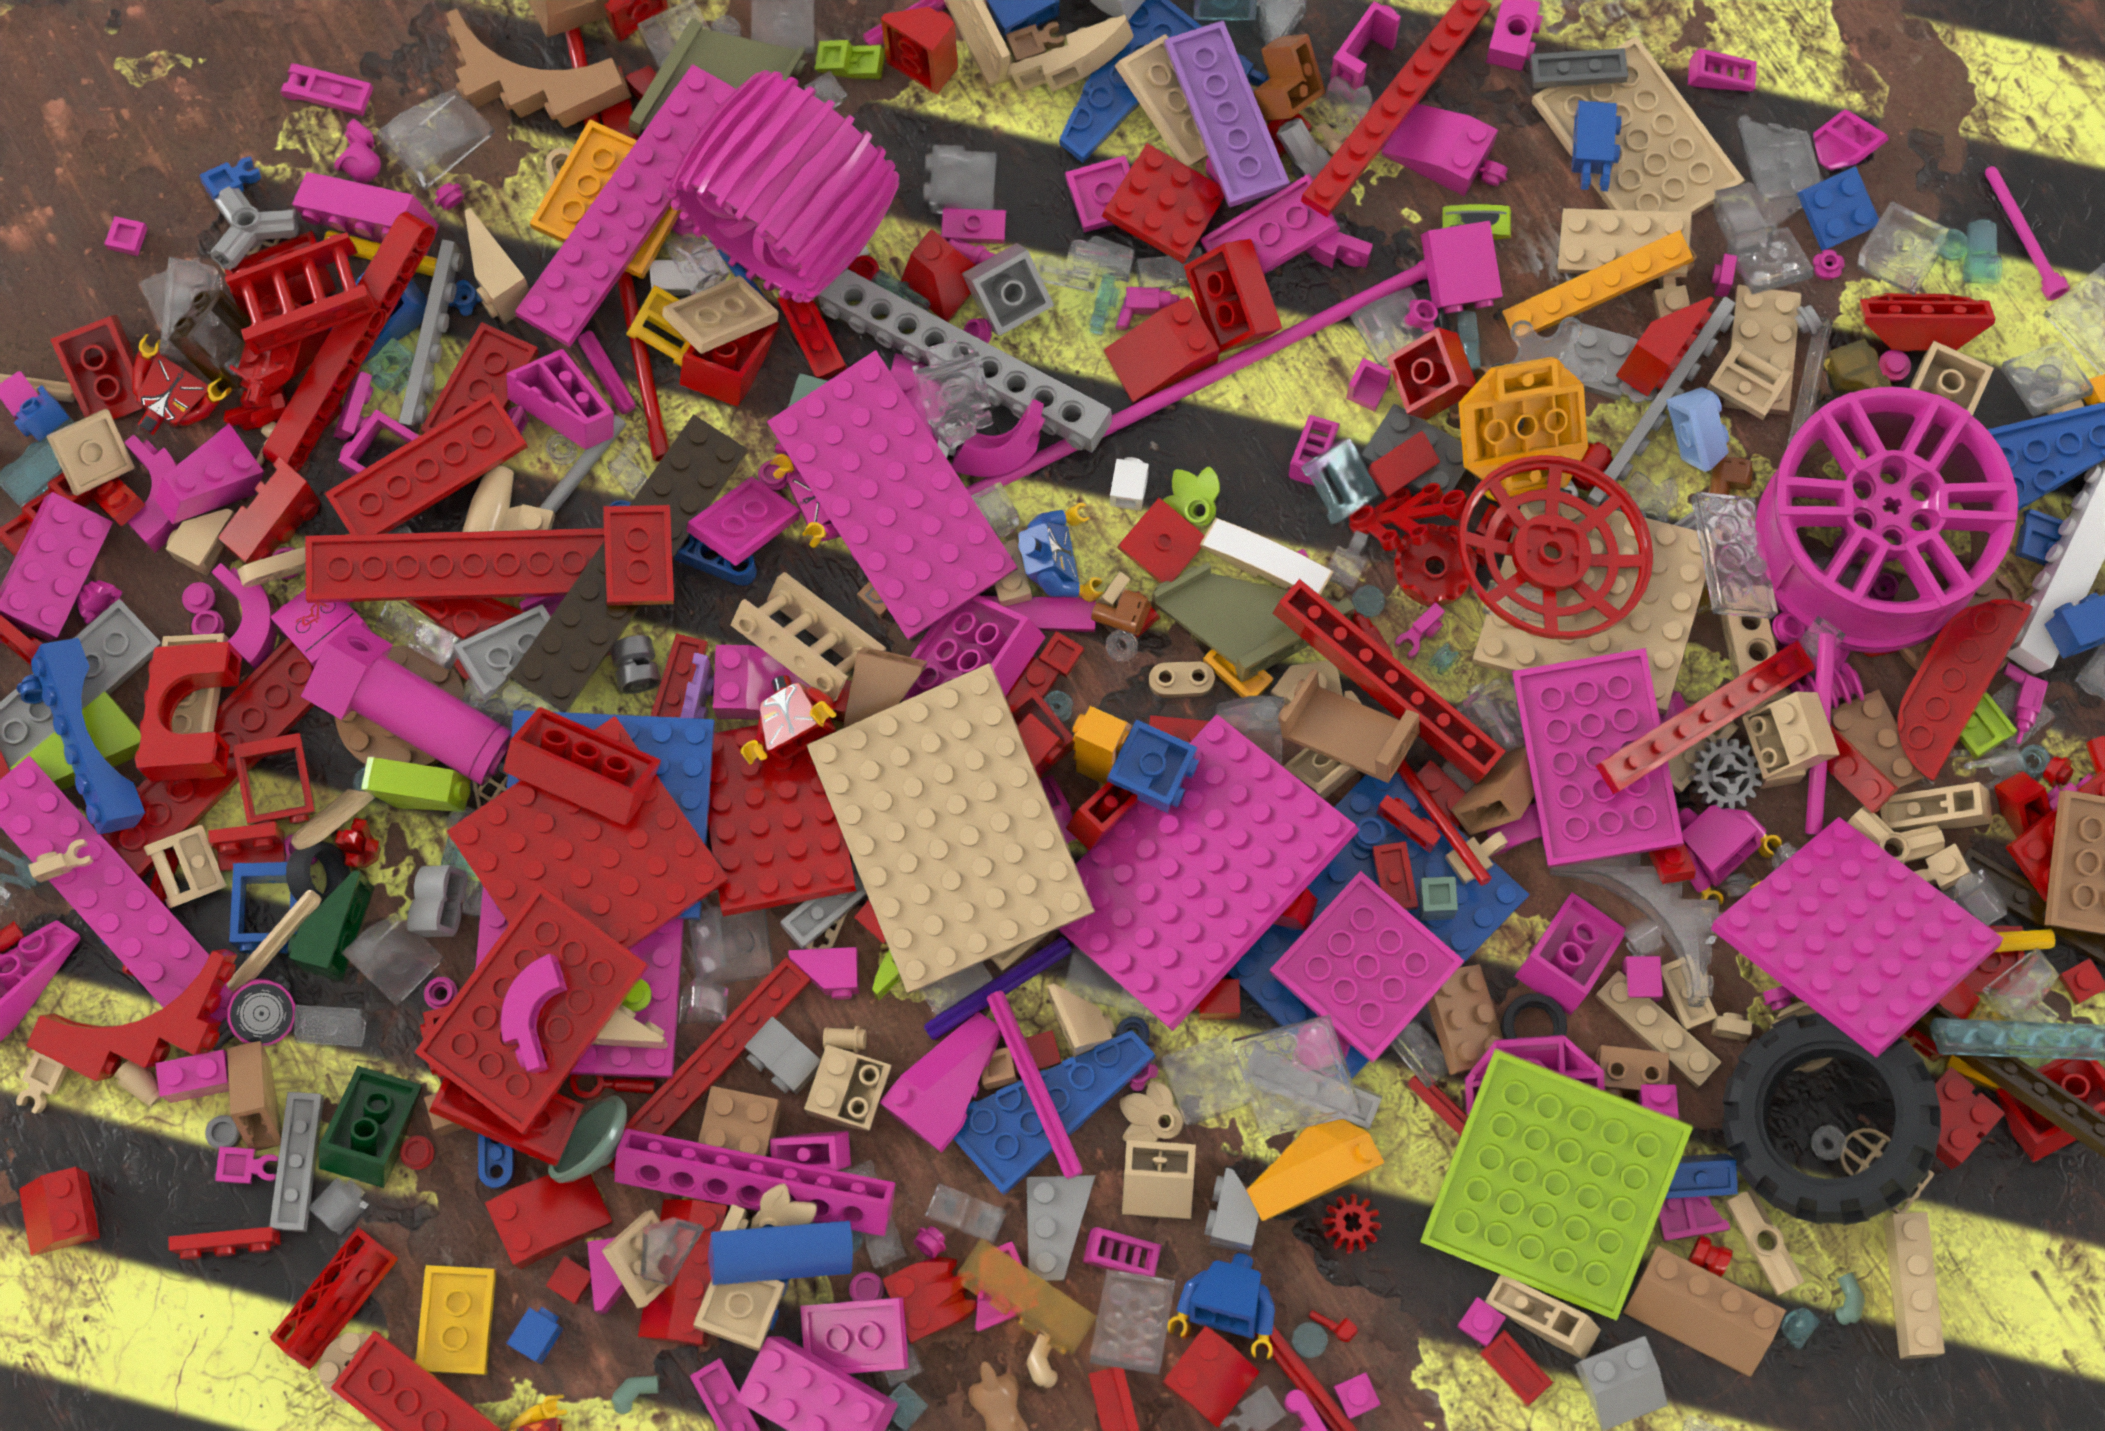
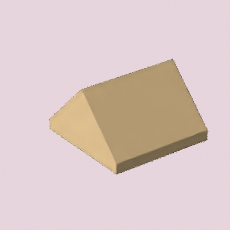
M1308 748L1303 749L1283 766L1323 799L1359 771Z

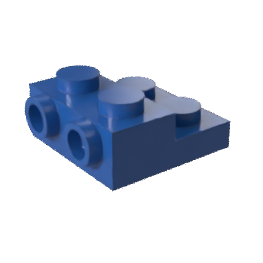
M1136 719L1108 775L1107 781L1138 795V800L1168 813L1171 805L1178 808L1186 791L1181 785L1185 777L1192 779L1200 760L1195 758L1197 747Z

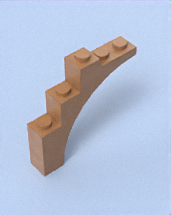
M457 8L446 13L450 26L446 27L448 34L454 44L458 43L461 50L457 52V56L463 67L456 69L460 82L456 83V87L464 101L469 99L476 109L501 97L507 110L513 109L519 118L545 107L552 120L557 119L566 128L632 97L621 70L612 58L590 66L569 70H540L521 66L498 56L484 46L476 38L469 23Z

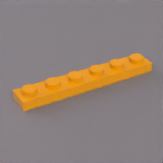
M1678 230L1502 311L1515 342H1518L1693 262L1694 259L1681 230Z

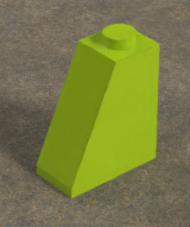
M368 757L361 789L395 808L465 812L466 802L470 796L471 780L455 770Z

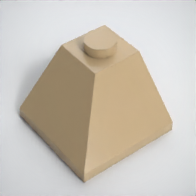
M1054 983L1048 986L1050 1004L1074 1058L1094 1049L1097 1045L1113 1039L1111 1035L1115 1034L1116 1030L1109 1014L1103 1016L1099 1007Z

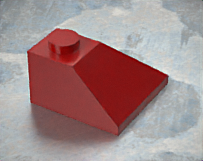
M930 229L910 254L900 285L938 317L949 323L971 295L962 273L975 267L976 264L944 237Z

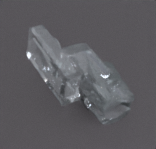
M1093 236L1088 242L1082 240L1071 241L1066 262L1061 261L1055 256L1046 255L1044 257L1035 256L1034 264L1042 281L1045 283L1095 293L1098 276L1102 277L1103 281H1123L1129 283L1135 260V250L1122 244Z

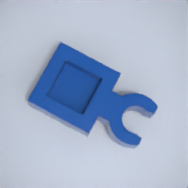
M251 157L241 159L237 166L233 168L226 162L199 175L201 183L214 202L219 196L220 191L229 186L234 189L239 188L243 192V183H255L261 179L258 168L247 171L254 167Z

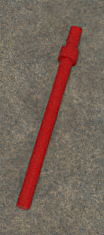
M1405 756L1396 771L1480 886L1486 885L1491 881V876L1406 762L1407 756Z

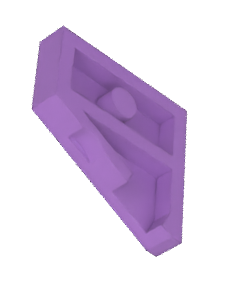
M694 653L692 663L696 665V671L692 682L687 684L680 718L707 719L708 707H705L708 695L713 696L714 671L707 655Z

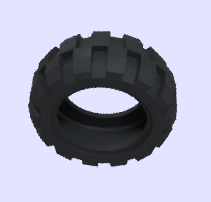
M1817 1011L1816 1013L1798 1017L1793 1014L1772 1024L1773 1028L1759 1039L1753 1038L1738 1056L1739 1062L1732 1077L1727 1078L1722 1099L1724 1104V1123H1722L1727 1149L1730 1151L1733 1159H1736L1737 1170L1752 1189L1773 1207L1794 1216L1796 1219L1819 1225H1822V1223L1843 1224L1845 1226L1870 1221L1869 1218L1887 1210L1892 1211L1911 1196L1910 1193L1919 1182L1926 1178L1936 1158L1935 1153L1939 1136L1941 1135V1107L1934 1080H1932L1924 1060L1907 1040L1904 1041L1901 1037L1876 1058ZM1821 1058H1844L1868 1067L1886 1083L1895 1101V1128L1886 1150L1871 1166L1857 1174L1844 1178H1817L1791 1167L1779 1156L1772 1142L1769 1130V1109L1774 1093L1780 1083L1799 1066Z

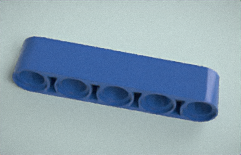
M620 500L615 501L610 506H629L631 503ZM692 535L688 538L690 540L688 545L681 548L674 558L676 561L739 586L752 583L757 575L752 554L742 561L749 564L747 569L737 572L733 570L735 565L720 554L715 559H705L704 555L713 549Z

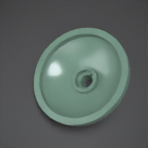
M610 1096L599 1101L578 1119L557 1166L549 1164L548 1173L552 1179L558 1183L572 1182L592 1174L601 1166L608 1165L614 1159L627 1119L626 1103L620 1097Z

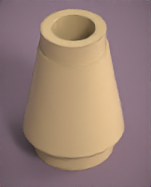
M128 1060L114 1074L119 1080L117 1083L119 1086L146 1103L149 1107H152L161 1099L158 1082L149 1068H143Z

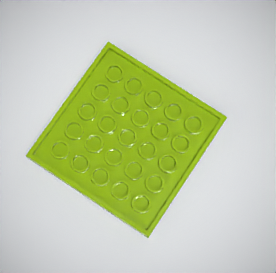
M1495 1048L1420 1242L1617 1321L1693 1125Z

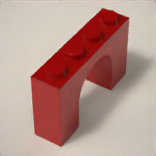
M230 642L154 647L153 659L149 663V686L144 694V719L140 722L139 728L141 735L139 750L135 754L136 768L150 781L226 776L230 745L217 732L173 733L172 718L180 702L197 690L238 686L242 655Z

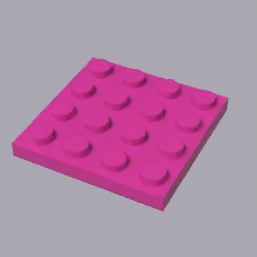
M1360 871L1274 964L1269 973L1371 1063H1374L1458 970L1464 960Z

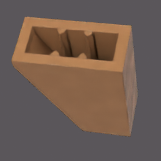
M863 646L857 652L843 728L899 704L925 670L927 661Z
M1526 747L1506 753L1477 785L1475 784L1452 808L1451 811L1469 835L1518 820L1522 817L1534 797Z
M262 1042L244 1043L240 1046L227 1048L230 1115L249 1149L258 1151L280 1146L282 1126L271 1060Z

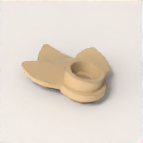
M1152 1080L1148 1085L1146 1095L1140 1093L1129 1094L1120 1099L1119 1103L1122 1113L1131 1122V1125L1122 1137L1124 1141L1156 1142L1159 1138H1174L1181 1132L1184 1123L1183 1116L1174 1107L1173 1094L1166 1085ZM1165 1115L1171 1118V1124L1167 1128H1163L1160 1125V1120Z
M786 1184L777 1185L761 1197L760 1211L754 1215L751 1229L764 1228L763 1226L766 1224H771L774 1227L810 1224L814 1219L817 1206L815 1203L790 1202Z

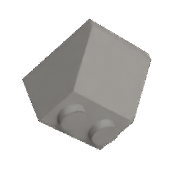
M1645 1336L1575 1364L1602 1431L1668 1406L1660 1370Z

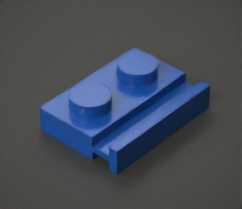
M2028 509L2023 512L2025 519L2024 524L2020 527L2015 556L2045 566L2046 563H2049L2045 560L2047 552L2054 544H2058L2056 542L2062 537L2058 530L2064 520Z

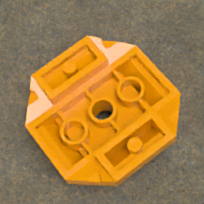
M1548 357L1491 367L1458 403L1464 468L1481 481L1490 472L1505 463L1523 457L1550 455L1581 461L1588 449L1584 384L1565 368L1557 358ZM1524 418V426L1518 432V423ZM1548 470L1521 472L1505 478L1500 483L1509 497H1514L1526 491L1547 489ZM1562 473L1560 488L1567 487L1573 475Z

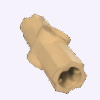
M1751 1188L1726 1201L1725 1204L1746 1240L1748 1252L1756 1258L1776 1296L1805 1282L1783 1243L1782 1232L1771 1222L1755 1191ZM1763 1233L1771 1238V1250L1768 1251L1760 1248L1757 1243L1758 1234Z

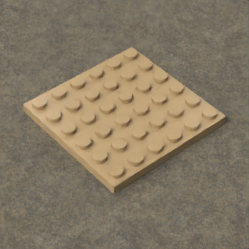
M1545 501L1523 504L1520 507V511L1527 520L1545 514ZM1559 503V516L1565 517L1577 525L1586 518L1578 510ZM1590 504L1595 510L1599 507V506ZM1615 510L1605 521L1609 524L1615 536L1619 555L1639 554L1636 537L1626 515ZM1644 518L1652 539V574L1642 598L1620 623L1605 632L1588 638L1575 640L1548 639L1513 627L1488 608L1472 664L1512 674V671L1646 648L1658 713L1667 715L1718 536ZM1516 527L1513 529L1509 543L1513 542L1515 535L1519 531ZM1595 527L1586 535L1590 542L1592 553L1607 554L1605 542L1599 530ZM1544 547V553L1547 557L1551 559L1559 558V553L1555 548ZM1505 555L1500 573L1507 580L1517 570L1513 564L1512 556ZM1589 567L1582 580L1596 592L1604 582L1607 568ZM1618 568L1615 583L1603 599L1620 610L1633 592L1639 568ZM1528 582L1515 590L1524 598L1543 605L1542 590L1530 585ZM1572 588L1556 592L1557 607L1573 606L1585 601ZM1508 596L1497 602L1500 607L1519 620L1544 628V617L1542 614L1521 607ZM1593 607L1577 615L1557 617L1559 631L1586 630L1608 620V618Z

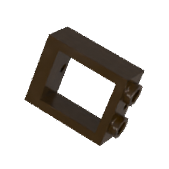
M221 289L201 291L192 299V307L187 314L177 320L174 325L175 330L168 340L211 382L221 378V381L217 384L221 391H225L229 387L232 390L240 389L241 385L239 384L243 379L234 373L229 366L233 365L236 368L239 366L246 343L241 329L251 326V319ZM210 311L241 340L223 367L192 337Z

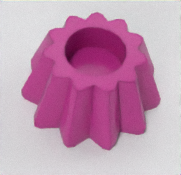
M100 580L96 582L91 581L88 585H83L76 601L80 615L83 616L85 623L94 621L118 599L123 602L120 598L122 591L114 585Z

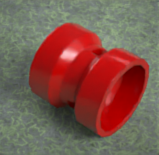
M1700 1235L1687 1261L1722 1278L1731 1260L1733 1250L1724 1245L1720 1247L1714 1246L1711 1239Z

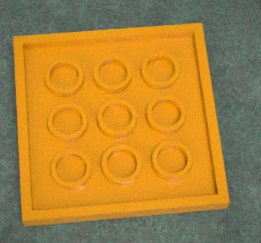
M589 119L530 221L531 229L564 243L637 140ZM672 206L669 207L625 269L626 272L644 279L682 212L681 209L675 211Z

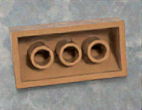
M1657 1246L1651 1250L1622 1313L1750 1378L1772 1343L1786 1310Z

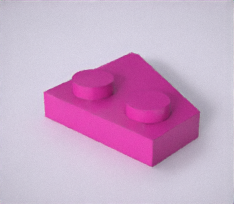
M1707 1196L1665 1199L1658 1215L1663 1242L1730 1230V1225L1726 1219L1723 1220L1711 1205V1200Z

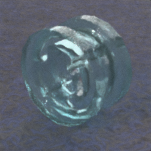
M1445 643L1428 662L1430 667H1437L1439 675L1444 674L1460 655L1458 651L1453 652L1450 650L1451 645L1449 643Z
M2039 745L2025 747L2016 757L2018 771H2024L2032 778L2042 774L2050 762L2048 752ZM2030 754L2035 755L2034 759L2039 758L2040 763L2035 768H2031V763L2027 764L2025 761Z

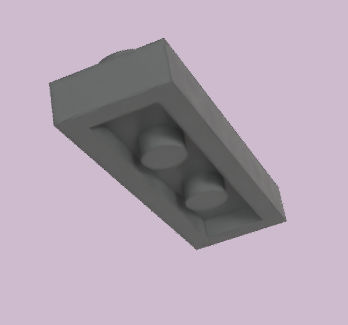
M1625 48L1531 54L1529 60L1533 88L1625 83L1628 79Z

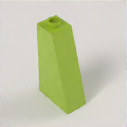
M104 691L82 709L86 729L94 746L112 767H115L135 758L136 751L139 750L141 735L138 727ZM56 732L52 733L10 768L11 770L14 769L25 758L30 756L61 791L75 785L76 776L72 765L66 762L64 756L65 746L61 736L57 735Z

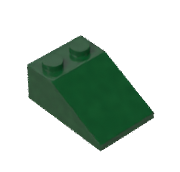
M354 870L299 926L297 934L292 935L288 944L289 959L304 972L343 982L375 888L361 872Z
M357 1066L319 1144V1169L385 1188L397 1162L422 1090V1085Z

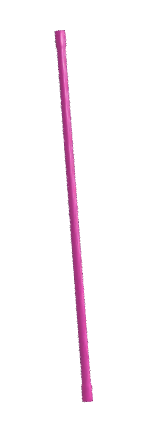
M1425 259L1418 262L1417 265L1112 415V424L1103 437L1421 280L1428 279ZM1063 439L1035 453L1025 464L1016 470L999 476L986 477L966 487L973 500L976 501L1078 449H1075L1068 444L1066 439Z

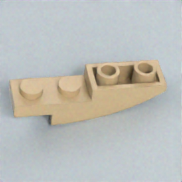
M1125 15L1109 18L1105 22L1087 28H1080L1076 32L1066 35L1068 45L1051 49L1049 52L1031 58H1024L1017 63L1009 65L1012 77L1020 92L1048 83L1052 92L1083 79L1115 57L1134 37L1132 29Z

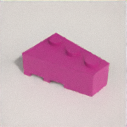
M229 423L163 476L155 500L170 522L175 524L255 495L257 492L255 488L261 481L264 471Z

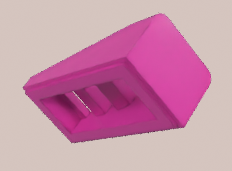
M1699 48L1689 60L1688 85L1700 88L1753 92L1756 89L1757 61ZM1714 67H1718V74L1714 73ZM1727 68L1731 69L1730 76H1727ZM1739 69L1744 70L1743 79H1739Z
M1313 415L1308 416L1290 463L1289 478L1319 486L1340 423ZM1311 430L1329 434L1328 438L1311 433ZM1307 441H1308V442H1311V443H1315V444L1321 445V446H1324V448L1319 447V446H1315V445H1312V444H1308ZM1303 453L1308 454V455H1311V456H1314V457H1317V458H1320V459L1318 460V459H1315V458H1311V457H1308V456H1304Z
M1095 1227L1089 1232L1083 1263L1154 1279L1161 1245ZM1106 1240L1102 1257L1098 1256L1100 1241ZM1114 1243L1120 1244L1116 1261L1111 1259ZM1128 1246L1133 1247L1130 1264L1125 1263ZM1142 1249L1147 1250L1144 1268L1138 1267Z

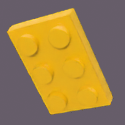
M425 1266L416 1362L431 1373L487 1375L497 1270L490 1268Z

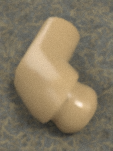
M1039 1334L1027 1359V1366L1033 1381L1038 1386L1051 1388L1055 1385L1058 1378L1056 1371L1051 1370L1047 1360L1054 1340Z

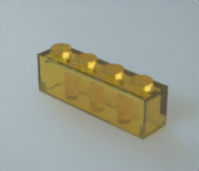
M982 1237L958 1271L959 1277L963 1279L960 1283L961 1286L976 1296L980 1291L992 1299L989 1303L990 1306L1005 1316L1009 1311L1020 1318L1019 1326L1034 1336L1038 1331L1049 1338L1047 1345L1063 1356L1067 1351L1073 1355L1076 1353L1097 1321V1316Z

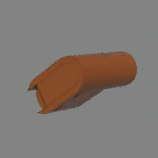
M1725 456L1712 468L1708 503L1711 507L1723 508L1729 501L1730 489H1751L1753 461Z
M1126 589L1120 598L1117 608L1097 602L1092 610L1091 619L1092 621L1139 635L1152 601H1149L1145 595Z

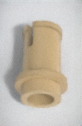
M855 1026L854 1029L824 1028V1049L827 1044L840 1049H853L854 1053H858L859 1050H865L867 1042L866 1029H860L859 1026Z

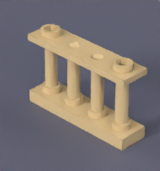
M786 572L777 577L767 598L768 602L756 608L746 599L742 600L731 623L733 628L811 687H816L830 696L833 702L837 700L848 678L846 674L854 669L857 652L863 646L881 651L886 650V647ZM780 610L794 621L783 628L769 616ZM806 629L819 640L808 647L797 639L795 635ZM831 648L843 657L844 660L833 666L820 655Z

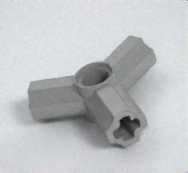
M230 186L221 190L219 196L215 199L216 206L230 224V228L211 250L210 255L224 269L231 271L232 268L239 264L250 248L262 245L266 239L299 236L296 209L258 212L255 207L250 205L239 188L234 189Z

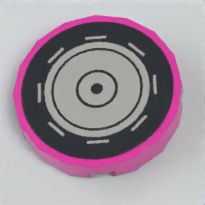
M267 978L252 979L245 982V984L241 985L231 994L226 1006L227 1022L232 1033L243 1043L261 1041L263 1046H270L282 1040L291 1031L296 1018L295 1003L289 991L279 982Z

